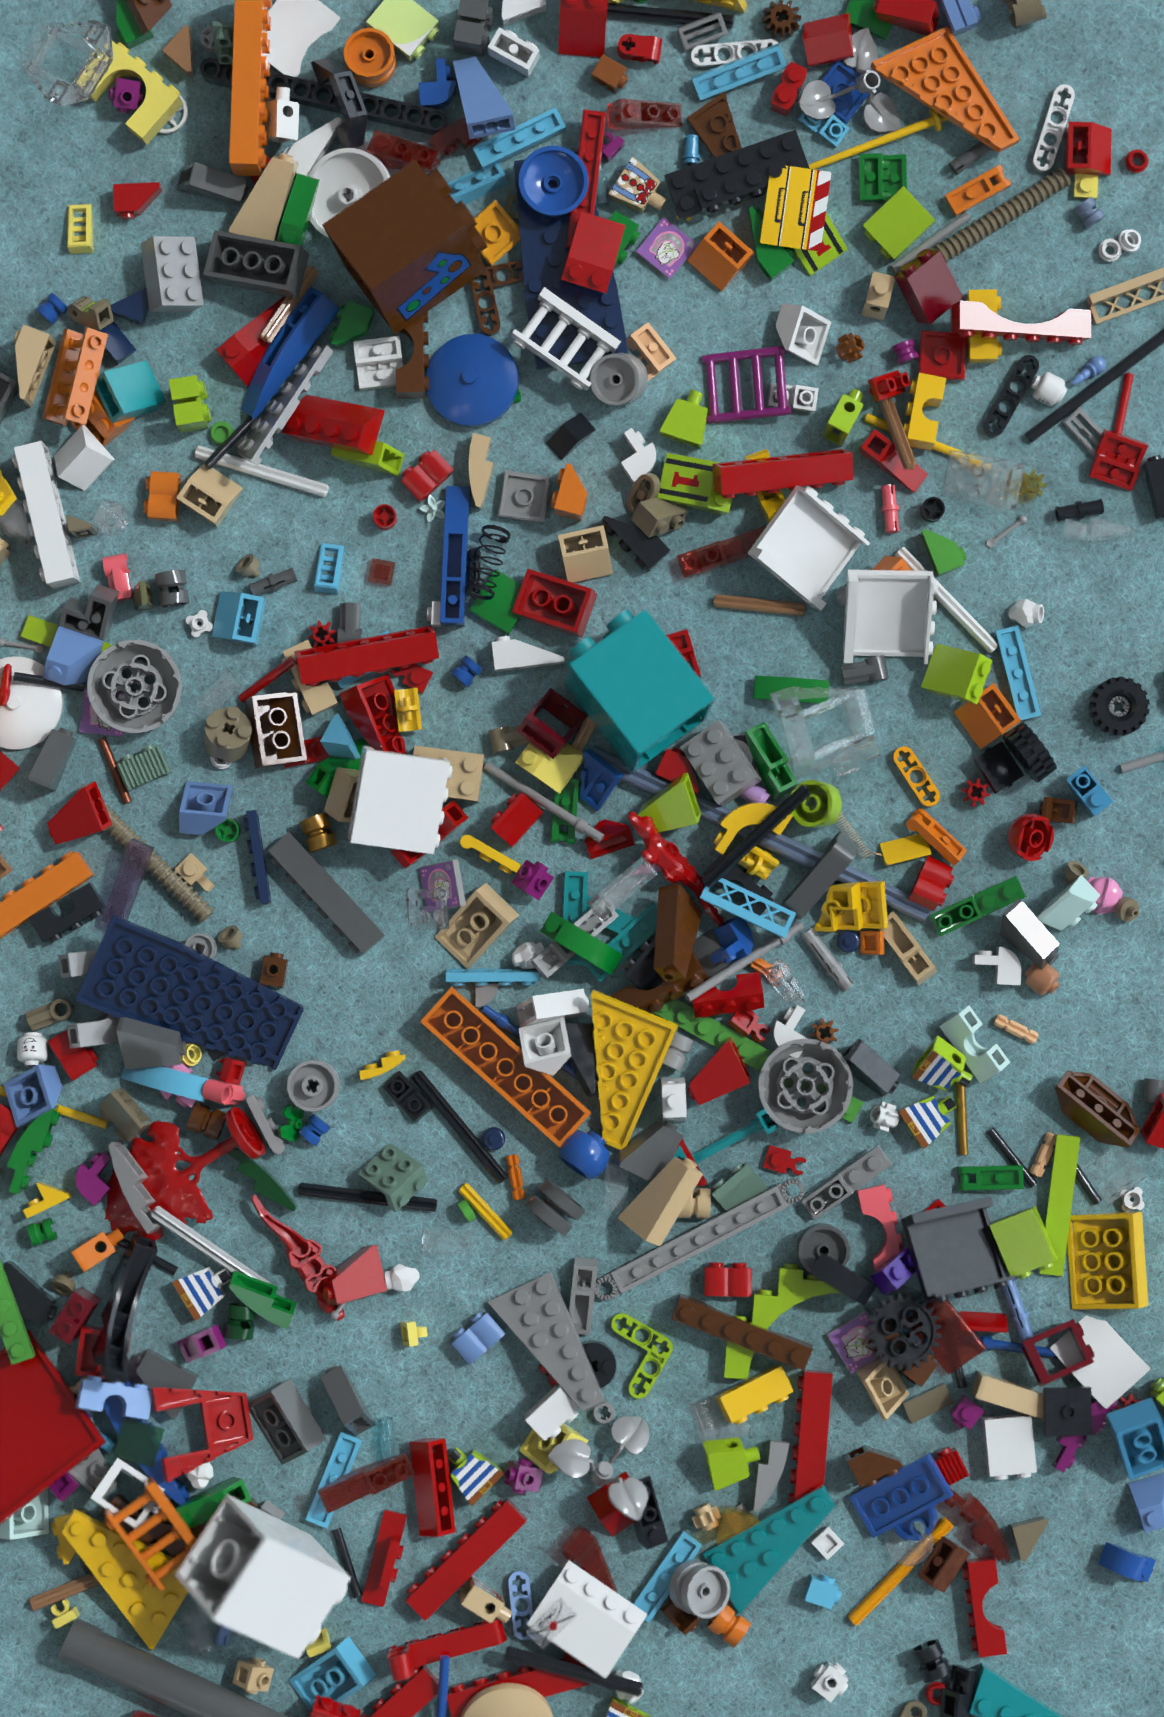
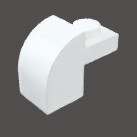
M631 428L624 432V437L635 454L622 461L621 467L634 485L639 476L650 473L653 470L656 461V450L653 442L644 447L643 444L646 442L639 431L635 433Z
M996 947V956H992L993 951L978 950V955H973L972 964L995 965V984L1021 985V964L1018 957L1011 950L1004 947Z
M798 1005L794 1009L790 1007L783 1018L786 1020L785 1024L778 1020L775 1021L773 1038L778 1047L789 1041L807 1039L794 1031L805 1009ZM803 1051L792 1053L790 1056L799 1058Z

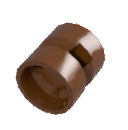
M197 1101L189 1117L186 1130L196 1134L203 1131L205 1137L217 1141L226 1122V1112L217 1109L210 1111V1106Z

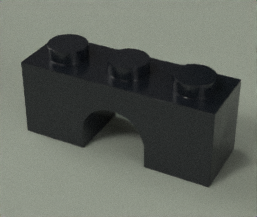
M721 854L703 875H706L726 855ZM737 864L722 877L728 881H737L743 885L744 889L772 902L774 901L771 898L773 893L765 885L759 887L754 882L756 877L748 874L747 869L742 871ZM720 882L714 884L719 889L723 887V884ZM745 896L738 906L747 903ZM748 896L749 902L756 900ZM760 901L750 904L753 913L759 916L766 910L765 904ZM748 905L745 906V907H742V908H744V909L749 910Z
M88 883L69 894L74 902V910L70 916L61 918L56 914L52 906H48L29 917L42 942L49 941L52 944L63 938L61 933L69 929L70 932H73L82 927V921L90 918L92 921L103 915L102 910L106 906L93 883Z

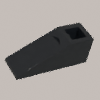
M607 516L602 518V521L606 522L604 530L610 536L616 533L622 539L618 542L619 546L626 553L630 550L634 552L636 557L634 562L642 570L647 568L650 572L670 553V549L657 535L648 537L639 527Z
M566 1023L571 1057L568 1059V1062L587 1097H591L598 1090V1076H595L597 1062L596 1053H594V1026L588 1023Z
M650 1476L639 1479L647 1489L648 1500L639 1521L633 1520L638 1542L647 1550L669 1542Z

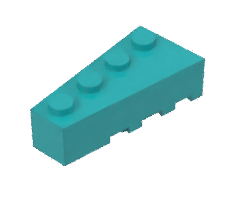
M981 1663L973 1687L970 1714L979 1717H1064Z

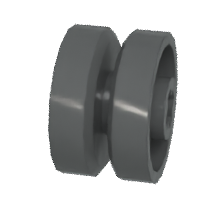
M546 1178L539 1187V1190L548 1200L545 1201L538 1195H532L525 1205L544 1224L565 1237L572 1229V1224L563 1215L566 1214L573 1220H579L586 1210Z
M818 1223L809 1226L802 1232L797 1241V1254L799 1261L808 1272L812 1270L822 1254L819 1252L822 1246L828 1248L826 1250L828 1252L827 1255L846 1266L850 1257V1246L848 1239L838 1228L831 1224Z

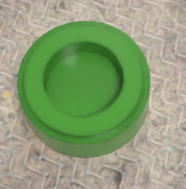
M219 421L211 427L210 436L216 444L222 445L234 431L230 424Z
M462 1199L456 1203L468 1223L476 1219L475 1213L466 1200Z

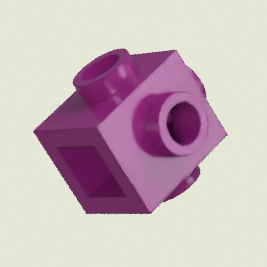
M115 77L114 87L110 86L108 100L112 101V106L117 107L118 112L131 113V109L137 110V105L142 104L143 91H139L140 81ZM125 92H128L129 97L128 99L124 100L123 94Z
M526 859L511 883L539 901L554 877L547 873L549 868L539 861L533 864Z
M528 1459L509 1460L508 1466L504 1471L503 1483L512 1487L511 1491L515 1493L525 1494V1491L539 1493L544 1471L532 1464V1461Z

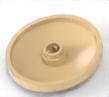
M503 1683L493 1685L477 1693L467 1703L461 1717H553V1712L547 1700L536 1690L521 1684Z

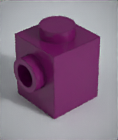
M962 1394L949 1411L953 1416L951 1421L961 1429L964 1426L971 1429L985 1412L965 1394Z

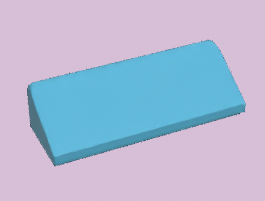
M498 163L485 170L482 167L448 182L450 188L454 186L451 189L450 195L456 204L459 201L467 204L507 186L508 182ZM496 167V169H494V170H492V171H490V172H488V173L483 174L484 172H486V171H488V170H491V169H493V168ZM475 177L474 179H472V180H470V181H468V182H466V183H462V182H464V181H466V180H468V179H471V178Z

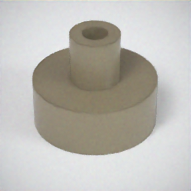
M247 554L237 563L236 571L243 578L249 576L256 578L260 574V570L257 569L260 562L253 554Z
M1069 861L1064 868L1065 882L1070 885L1080 875L1086 879L1089 875L1087 868L1077 861Z
M1122 897L1115 906L1116 917L1126 922L1138 917V902L1129 897Z
M228 926L218 935V941L223 948L237 950L241 947L240 941L243 938V934L237 926Z
M65 1271L64 1275H55L51 1282V1288L60 1295L71 1296L76 1287V1283L72 1280L73 1274Z

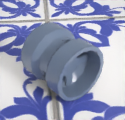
M1093 197L1088 198L1073 210L1076 216L1082 217L1083 225L1086 229L1091 228L1106 216L1102 210L1096 208V201Z

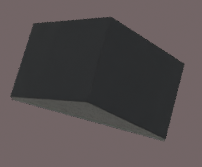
M579 413L565 422L546 444L563 460L595 432L596 429L582 413Z

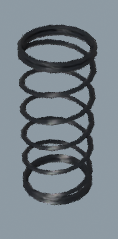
M485 525L481 529L483 535L479 538L481 546L476 549L478 557L473 560L475 569H472L469 574L472 580L466 583L465 591L474 598L491 600L494 598L495 593L490 588H496L497 585L489 580L474 579L472 572L478 570L492 577H498L500 573L490 568H478L475 565V561L482 559L496 566L502 565L503 562L495 557L480 556L478 550L484 547L496 554H505L506 550L495 545H483L481 538L485 536L492 540L494 539L492 536H498L501 538L499 540L494 539L495 541L507 543L511 534L500 526ZM485 529L501 531L508 537L493 533L488 534L485 532ZM487 547L498 548L503 550L504 552H497ZM484 558L494 559L499 561L500 563H493L487 561ZM482 570L493 571L498 575L489 574ZM478 581L488 582V583H491V584H493V585H495V586L485 585V584H482V583H480V582H478ZM470 588L483 589L489 592L491 596L476 594Z

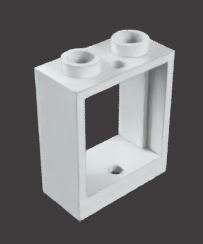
M119 1458L116 1459L90 1498L91 1501L103 1509L109 1508L113 1515L117 1514L120 1510L102 1498L120 1471L124 1470L143 1484L148 1479ZM156 1501L149 1502L137 1521L127 1517L123 1522L136 1529L151 1518L148 1514L153 1507L158 1509L159 1505Z

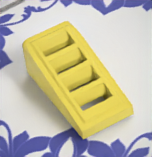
M91 204L68 205L67 247L70 254L93 253ZM74 211H83L79 213H86V217L74 218ZM74 223H86V226H74ZM74 232H86V235L74 236Z

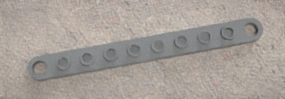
M788 1179L600 1277L596 1281L595 1294L601 1300H610L774 1215L803 1198L805 1193L803 1183L798 1179ZM791 1184L797 1185L800 1189L799 1195L796 1197L788 1196L786 1193L787 1186ZM602 1282L612 1284L613 1291L610 1294L605 1295L600 1292L599 1286Z

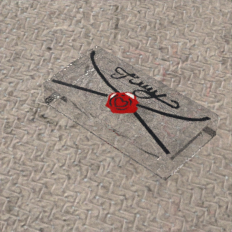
M560 1598L526 1632L543 1649L577 1614Z

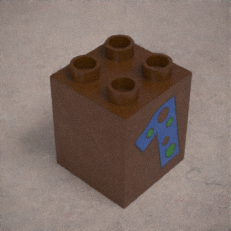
M416 160L322 224L345 268L394 334L486 271L479 253L487 248V244L474 227L477 223L471 212L462 201L456 204L450 195L452 192L451 188L436 168L426 175Z

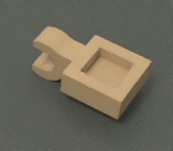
M192 853L175 868L191 886L198 882L208 892L215 886L204 875L208 868Z

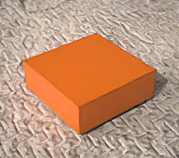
M860 931V954L883 955L884 931Z

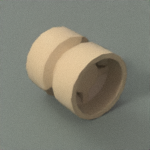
M697 1188L696 1191H693L677 1218H690L692 1215H695L696 1218L710 1219L711 1189Z

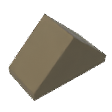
M1043 1516L1010 1524L1018 1557L1023 1562H1026L1049 1522Z

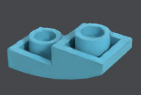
M801 111L796 118L797 121L834 147L838 146L850 129L833 114L826 119L818 120L808 117Z

